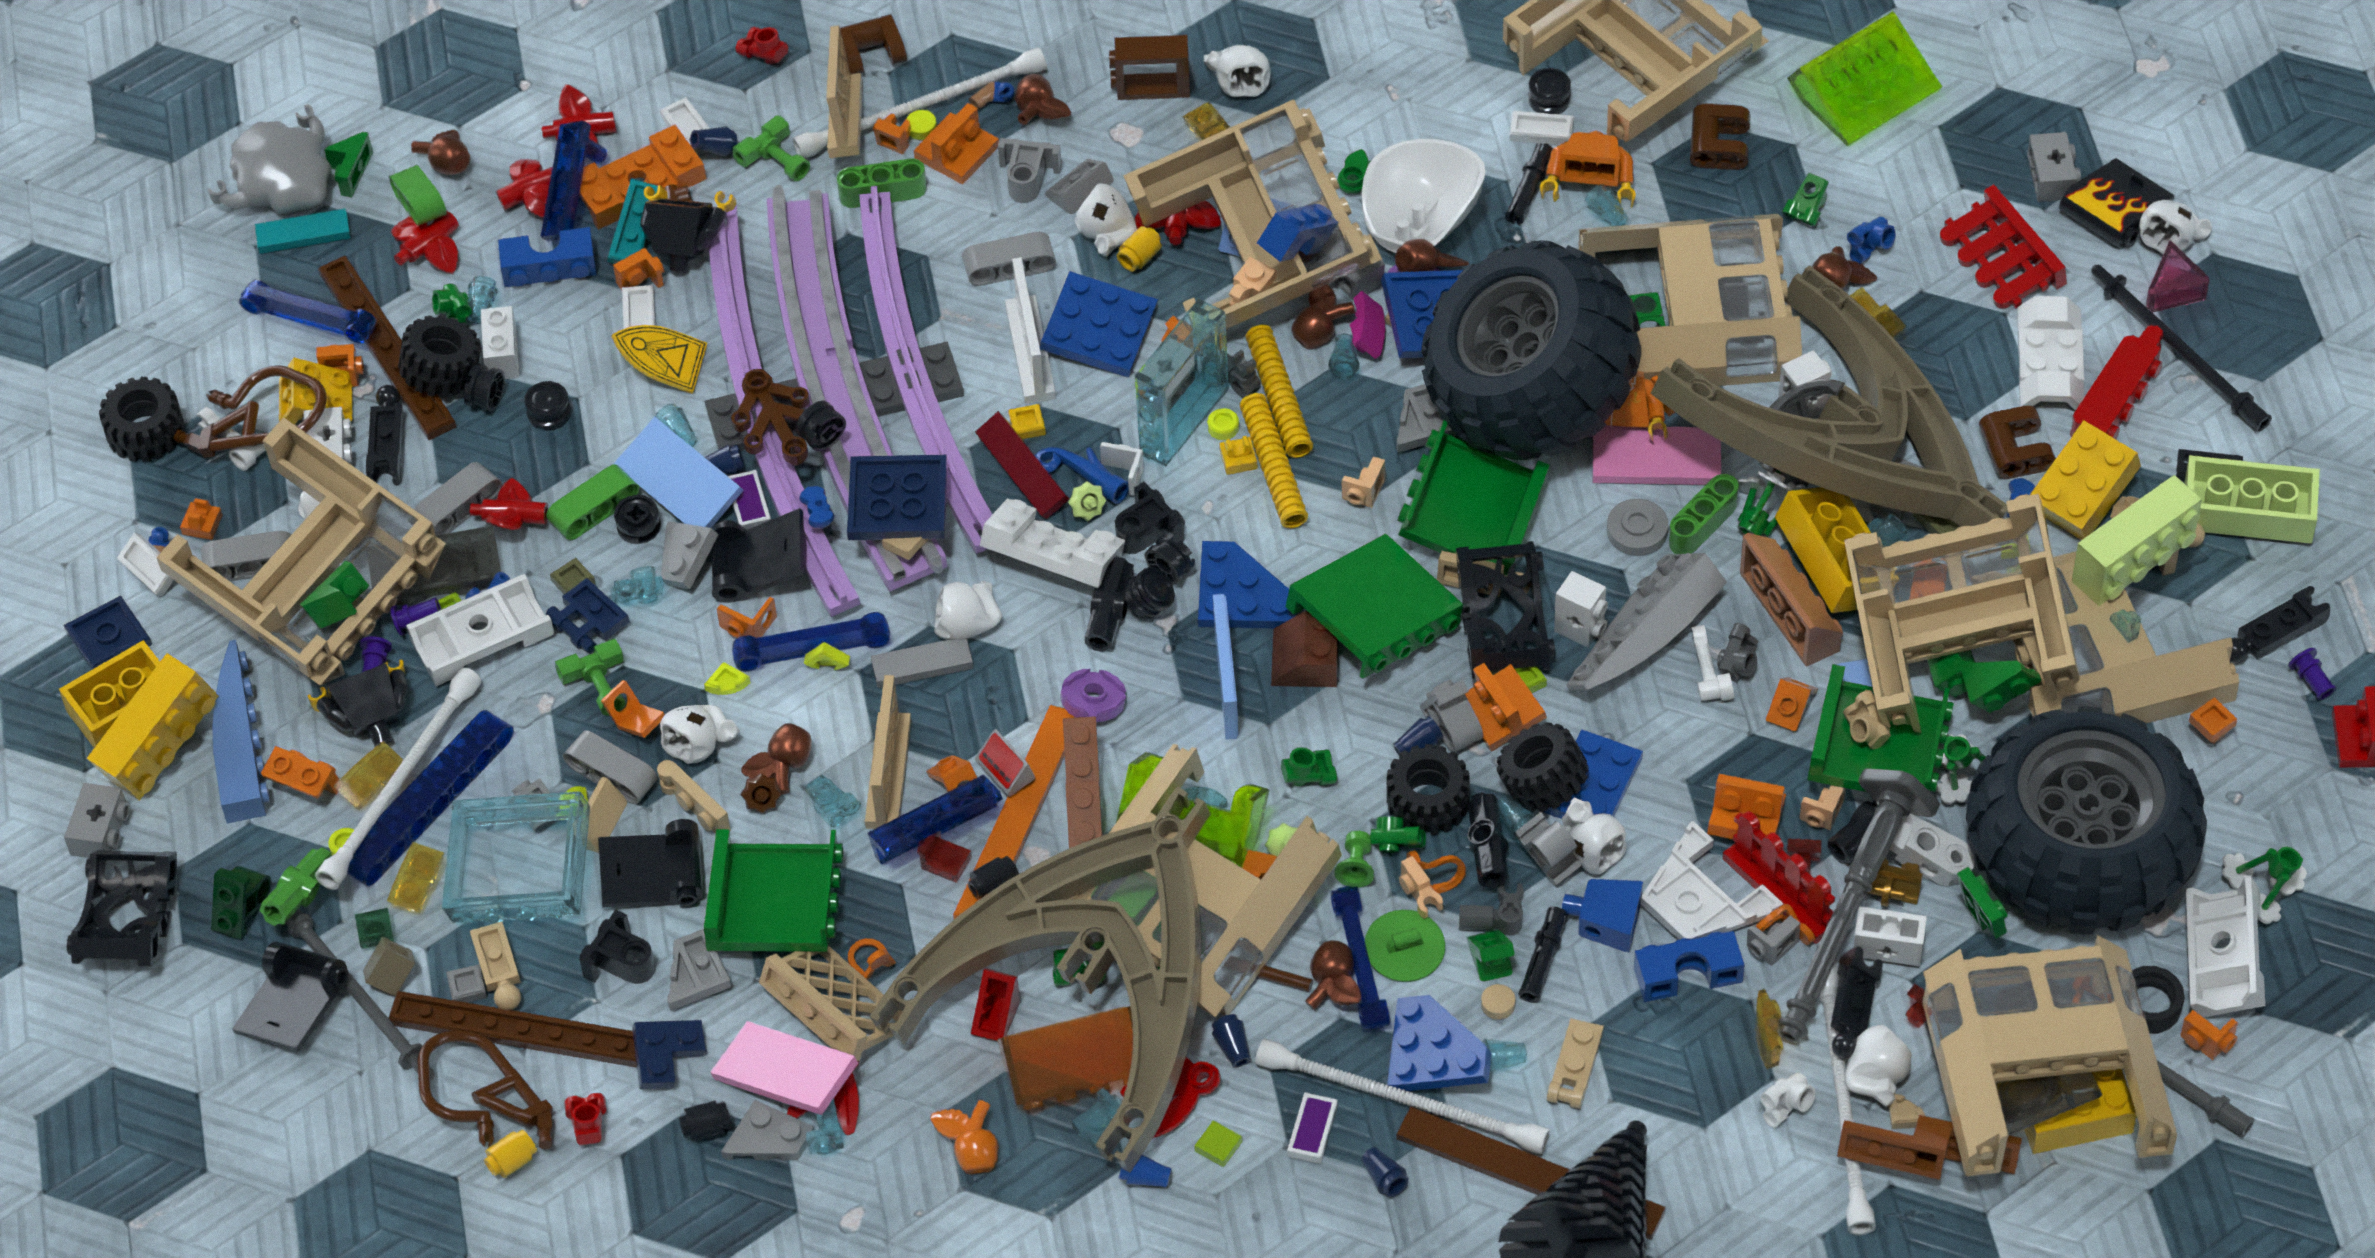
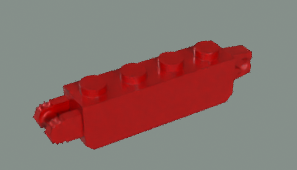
M2150 325L2145 328L2140 337L2130 335L2122 339L2074 412L2072 428L2070 430L2071 437L2081 423L2086 421L2114 439H2117L2120 432V424L2122 421L2125 423L2129 421L2134 411L2135 401H2141L2144 398L2149 386L2148 381L2150 378L2156 379L2162 368L2163 362L2159 361L2161 352L2160 340L2163 337V330L2158 326Z

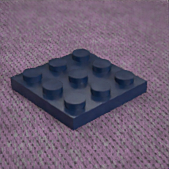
M947 455L851 456L847 519L848 540H883L922 537L923 539H945Z

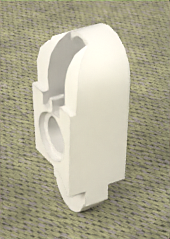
M1911 813L1907 817H1903L1889 849L1897 854L1895 860L1901 864L1906 862L1918 864L1920 872L1923 873L1925 879L1929 878L1938 885L1946 887L1959 882L1957 877L1959 871L1966 867H1969L1970 870L1975 867L1971 848L1965 841Z

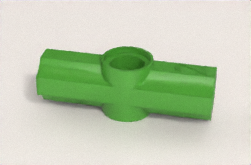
M323 847L312 849L296 867L292 865L287 867L280 877L276 888L261 904L259 911L263 914L266 922L273 926L285 924L301 906L307 907L310 905L321 885L317 881L315 874L322 863L332 856L330 851Z

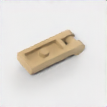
M665 760L658 765L657 772L663 793L668 795L674 794L680 806L685 811L691 810L705 830H712L716 834V829H730L728 813L676 763Z
M1570 1018L1555 1072L1547 1093L1548 1102L1558 1103L1559 1100L1570 1103V1107L1581 1109L1603 1036L1604 1026ZM1563 1085L1572 1086L1574 1089L1563 1088Z

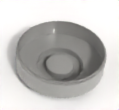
M1629 499L1617 504L1609 513L1607 519L1608 539L1616 549L1623 553L1647 555L1658 550L1667 539V515L1660 506L1652 501Z

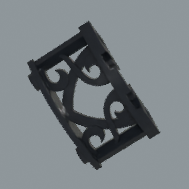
M1529 541L1527 544L1469 549V547L1456 548L1459 589H1461L1462 603L1467 604V607L1462 609L1464 635L1467 636V655L1472 679L1475 678L1473 669L1482 663H1485L1490 671L1502 670L1510 664L1514 669L1543 666V670H1550V658H1555V645L1553 638L1548 639L1541 601L1538 571H1544L1542 551L1536 552L1534 541ZM1525 557L1527 568L1525 574L1517 575L1515 573L1516 563L1510 566L1507 577L1501 573L1503 559ZM1497 559L1495 570L1472 563ZM1489 583L1493 584L1492 592L1488 598L1483 599L1478 596V589L1484 588L1488 592ZM1529 583L1532 600L1522 589ZM1499 588L1514 598L1525 611L1518 624L1507 635L1499 624L1487 618H1478L1477 614L1487 610L1494 604ZM1533 620L1535 621L1536 632L1528 630ZM1488 629L1493 630L1499 637V640L1496 641L1494 634L1491 638H1485L1482 633ZM1530 641L1535 643L1537 648L1527 649L1524 644ZM1515 643L1520 650H1513L1511 645Z
M97 850L91 853L90 858L86 860L85 875L88 878L85 904L79 922L67 938V953L71 955V963L79 964L84 958L136 959L137 966L151 967L162 952L160 937H167L172 912L166 911L167 902H170V895H175L177 852ZM107 860L127 861L129 877L123 879L121 871L116 866H113L115 876L112 879H106L105 866ZM133 861H152L155 864L136 872ZM138 889H142L144 896L148 892H152V896L149 899H141ZM131 894L136 907L148 915L131 921L119 932L107 921L105 915L118 902Z

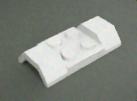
M2034 296L2017 309L2020 406H2034L2040 401L2067 402L2076 410L2084 399L2081 309L2068 297Z

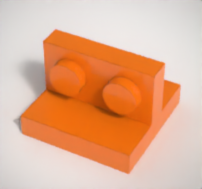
M967 103L956 115L950 112L913 150L914 158L963 185L995 152L999 145V138L979 128L978 108Z
M1485 663L1473 669L1477 682L1473 684L1474 687L1465 695L1482 727V740L1491 752L1507 743L1513 736L1516 737L1520 734L1519 731L1525 728L1527 730L1532 725L1538 724L1547 718L1544 709L1511 664L1492 675Z
M1719 774L1707 834L1733 839V835L1738 832V824L1734 822V817L1740 812L1744 814L1747 811H1751L1756 815L1762 832L1766 835L1770 832L1777 834L1786 800V794H1784L1785 787Z

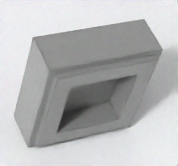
M479 964L446 972L452 1000L468 1003L487 998Z

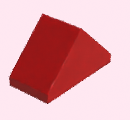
M987 968L983 970L970 1034L1002 1043L1005 1041L1020 1004L1017 976Z

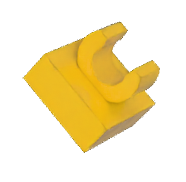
M1242 436L1241 439H1227L1225 442L1219 443V451L1226 475L1257 469V459L1250 437Z

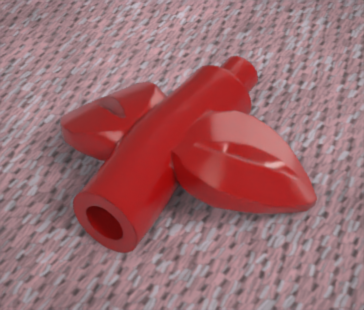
M565 84L559 98V114L562 118L553 120V125L541 126L543 138L555 137L556 141L565 140L564 147L568 154L575 158L589 157L597 151L599 145L595 134L616 132L613 111L592 113L593 108L590 99L576 87Z
M521 159L511 164L509 169V176L514 182L496 190V194L504 211L523 201L526 210L547 220H557L559 200L554 189L561 186L560 181L567 179V174L569 173L565 166L555 171L553 167L542 170V165L538 160Z
M1204 200L1148 225L1146 228L1157 229L1165 226V234L1169 237V242L1173 245H1178L1182 242V237L1186 235L1187 224L1200 229H1215L1221 227V219L1213 205ZM1139 211L1135 216L1137 229L1145 227Z
M447 211L446 215L435 219L430 225L424 223L417 226L411 217L398 222L391 230L392 236L402 242L400 252L394 255L395 261L399 265H403L407 261L413 263L425 255L427 261L434 267L445 273L453 274L457 268L459 253L454 240L448 236L459 227L456 217Z
M511 477L503 484L496 499H483L482 504L471 503L470 516H481L482 521H486L487 524L501 529L519 530L522 523L546 525L548 521L546 514L549 508L548 503L532 501L531 495L525 487Z

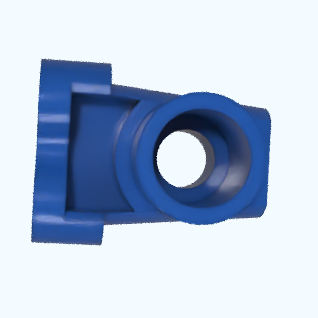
M1881 216L1869 223L1863 222L1861 225H1857L1847 233V240L1852 246L1849 252L1851 260L1861 264L1871 256V252L1875 248L1889 249L1895 241V228L1888 224L1886 218Z

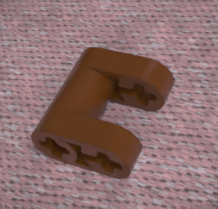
M891 14L840 27L850 74L864 73L859 50L881 44L885 48L891 65L907 61L904 43Z
M1697 105L1692 113L1690 162L1699 168L1727 170L1744 168L1748 164V146L1737 140L1719 139V134L1738 135L1746 133L1750 128V111L1746 107L1739 105Z
M2027 405L1992 412L1983 416L1979 421V427L1998 476L2002 479H2012L2047 471L2056 459L2052 447L2048 443H2035L2018 447L2016 443V437L2032 434L2041 426L2040 417L2034 406Z

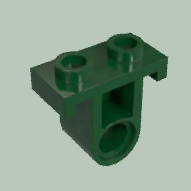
M238 865L231 871L220 868L215 872L211 930L242 939L247 934L248 929L245 927V922L261 907L262 902L269 895L271 877Z

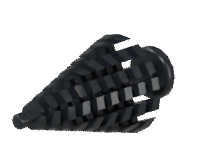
M1636 1120L1631 1121L1625 1130L1618 1131L1593 1152L1594 1156H1588L1580 1161L1564 1176L1551 1184L1546 1192H1541L1524 1205L1525 1207L1513 1214L1508 1220L1514 1221H1509L1501 1228L1498 1242L1514 1243H1505L1498 1250L1500 1257L1646 1258V1250L1644 1248H1646L1645 1169L1647 1144L1644 1145V1138L1647 1134V1127L1645 1124Z

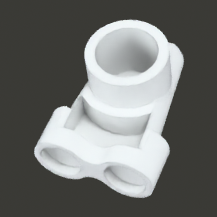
M1798 1072L1787 1079H1778L1775 1085H1772L1760 1095V1100L1766 1109L1763 1113L1765 1122L1775 1128L1787 1119V1114L1793 1108L1801 1112L1807 1111L1815 1099L1814 1087L1809 1085L1807 1078Z

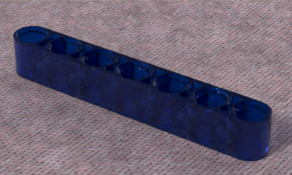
M488 710L479 712L380 815L353 854L347 874L365 886L374 885L508 745L513 737V726Z

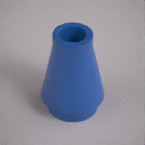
M1141 1155L1131 1172L1121 1167L1118 1179L1127 1181L1126 1184L1161 1186L1166 1188L1171 1167L1164 1166Z

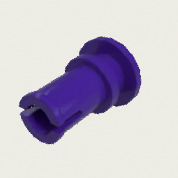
M436 597L413 606L403 605L401 610H398L396 606L390 607L392 623L400 636L405 635L406 625L442 610Z
M373 636L361 639L360 647L363 649L361 658L364 660L362 672L383 665L387 661V653L392 650L391 642L384 638Z
M2312 647L2292 658L2288 667L2290 670L2298 669L2297 675L2306 680L2318 700H2323L2336 691V687L2322 670L2321 661L2314 658L2318 652L2316 648Z

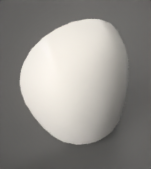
M1437 139L1403 141L1382 150L1372 159L1363 178L1362 210L1370 234L1381 246L1395 253L1401 245L1412 239H1426L1436 246L1461 224L1477 203L1485 177L1484 162L1475 152L1467 147Z

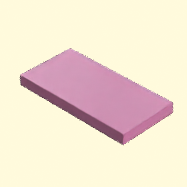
M1605 426L1593 436V483L1706 485L1713 477L1721 474V441L1698 427H1667V439H1664L1663 430L1656 429L1652 433V441L1646 427Z
M747 1021L710 1073L714 1080L822 1115L858 1062L854 1055Z

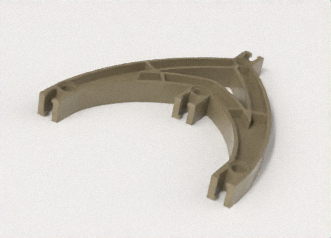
M1810 265L1805 268L1802 275L1798 273L1793 277L1788 287V298L1784 300L1792 308L1812 321L1832 342L1850 368L1861 396L1845 385L1838 395H1831L1818 419L1802 417L1768 408L1735 395L1710 382L1680 358L1674 361L1671 369L1667 366L1661 371L1650 393L1682 418L1734 449L1786 474L1830 491L1892 509L1951 519L1960 527L1984 524L1995 518L2005 519L2008 514L2007 504L1979 484L1967 448L1951 415L1915 362L1885 328L1860 304ZM1906 431L1911 437L1926 469L1892 462Z
M1176 787L1154 821L1112 832L1060 852L1030 867L985 895L941 930L900 972L870 1015L876 1028L886 1034L891 1030L895 1038L905 1044L927 1010L955 985L991 964L1030 950L1072 944L1058 964L1057 969L1063 980L1071 984L1078 980L1083 991L1092 995L1115 960L1122 973L1130 1001L1133 1022L1132 1062L1122 1103L1095 1146L1103 1158L1110 1162L1116 1158L1124 1170L1131 1172L1153 1139L1170 1104L1181 1075L1195 1021L1201 972V928L1197 890L1188 848L1211 815L1205 801L1197 797L1194 801L1195 806L1185 819L1180 820L1179 816L1184 807L1188 808L1190 802L1187 797L1189 794L1185 790ZM1178 831L1175 837L1171 839L1164 838L1168 832ZM1154 868L1161 912L1160 970H1158L1135 923L1119 902L1067 899L1114 879ZM1104 942L1100 949L1090 950L1094 943ZM1084 961H1088L1089 965L1084 974L1077 973L1073 977ZM918 991L913 999L904 1000L907 993ZM902 1010L903 1012L896 1025L891 1022L887 1026L897 1011ZM1136 1118L1144 1119L1139 1127H1129L1132 1120ZM1122 1138L1129 1140L1122 1153L1116 1151L1114 1155L1111 1154Z

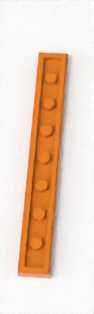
M1053 705L1049 706L1025 758L1035 779L1012 796L1007 797L974 870L997 857L1002 859L1008 856L1016 864L1065 757L1063 718H1075L1066 709ZM968 883L954 911V919L980 900L973 896Z

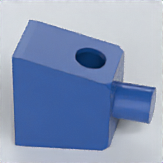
M1590 879L1587 882L1584 897L1570 894L1564 895L1562 909L1568 915L1579 917L1578 934L1581 937L1630 953L1641 906L1643 882Z

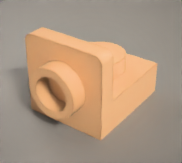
M1373 456L1368 468L1364 467L1362 469L1359 479L1344 476L1341 481L1342 498L1352 504L1372 508L1386 480L1385 460Z
M1833 785L1829 789L1824 787L1819 801L1804 797L1801 802L1800 819L1813 827L1831 830L1845 801L1846 788Z

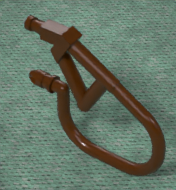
M281 365L267 366L255 371L243 381L233 396L215 389L208 391L211 395L206 394L209 402L220 405L223 409L229 408L234 410L238 408L250 390L260 381L273 376L285 377L311 388L315 393V405L303 422L297 425L305 433L318 422L324 412L327 401L326 391L317 379ZM249 401L219 421L202 429L200 436L192 432L187 434L182 430H177L174 434V440L185 444L188 449L200 453L204 458L215 457L216 451L264 444L263 439L270 432L255 434L259 404L255 401ZM244 420L242 435L218 438V435Z
M446 1031L431 1037L423 1044L417 1058L418 1086L420 1098L430 1112L452 1122H477L479 1142L482 1146L485 1147L486 1142H489L488 1147H490L494 1142V1122L491 1120L490 1112L485 1110L450 1109L438 1103L431 1093L429 1059L432 1052L439 1046L447 1043L473 1044L483 1049L505 1076L503 1079L472 1092L473 1101L477 1105L479 1104L526 1127L536 1125L539 1147L541 1149L552 1147L551 1116L553 1107L547 1099L540 1100L493 1042L480 1034L470 1031ZM514 1088L528 1105V1108H519L496 1096Z

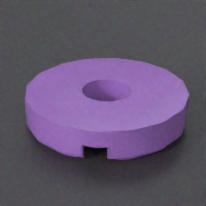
M1081 669L1071 673L1064 679L1060 698L1062 706L1069 714L1075 717L1096 716V722H1104L1115 718L1123 711L1126 701L1125 686L1117 676L1110 672L1099 669V673L1090 672L1091 669ZM1094 692L1100 696L1092 697L1087 695V693Z

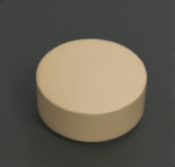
M1502 984L1487 987L1481 996L1482 1011L1492 1019L1499 1020L1509 1017L1515 1009L1514 992Z

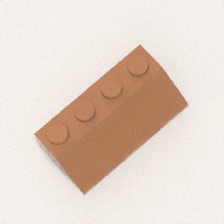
M1751 533L1743 535L1740 575L1804 665L1807 667L1840 652L1841 637H1843L1840 623L1836 619L1832 620L1829 616L1824 601L1820 596L1814 595L1806 576L1802 572L1799 573L1794 567L1789 552L1786 549L1782 550L1775 539Z

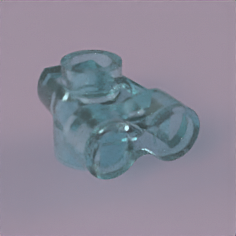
M1889 514L1884 520L1876 518L1868 525L1871 533L1877 532L1884 547L1901 541L1908 533L1903 522L1893 514Z
M653 566L634 569L630 571L631 580L614 581V587H611V598L615 604L626 603L638 599L640 604L655 602L658 600V595H662L664 591L662 576H656L655 567Z
M822 774L807 784L805 788L806 793L813 800L815 811L821 814V818L831 828L840 825L845 817L854 815L861 807V802L851 792L845 793L832 780Z

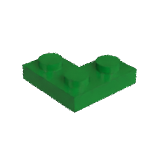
M1969 867L1959 871L1957 877L1965 907L1982 931L1988 928L1995 939L2006 934L2007 928L2004 919L2008 917L2007 912L1998 899L1993 902L1988 895L1990 889L1981 875L1975 877Z

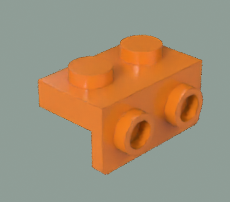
M277 746L273 749L261 772L266 779L316 799L321 796L323 790L337 795L343 784L335 773L336 769L323 761H318L317 763L298 751H287Z

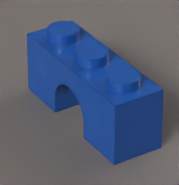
M1312 204L1276 212L1257 241V244L1279 262L1294 259L1299 250L1305 255L1319 253L1339 222L1331 216V211L1321 204Z
M590 227L559 231V245L549 252H538L532 249L529 235L498 239L504 287L597 275Z
M1734 931L1725 933L1714 932L1705 937L1695 939L1683 938L1674 943L1660 946L1648 945L1640 950H1635L1634 971L1644 1002L1677 996L1678 974L1684 970H1697L1706 977L1710 989L1743 983L1745 964Z

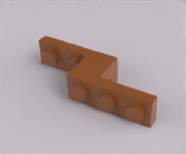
M1096 716L1063 718L1069 849L1102 836Z
M1923 1115L1918 1117L1914 1135L1844 1120L1837 1153L1838 1157L1938 1180L1941 1178L1946 1159L1962 1162L1953 1123ZM2008 1135L2001 1171L2015 1174L2022 1142L2021 1137Z

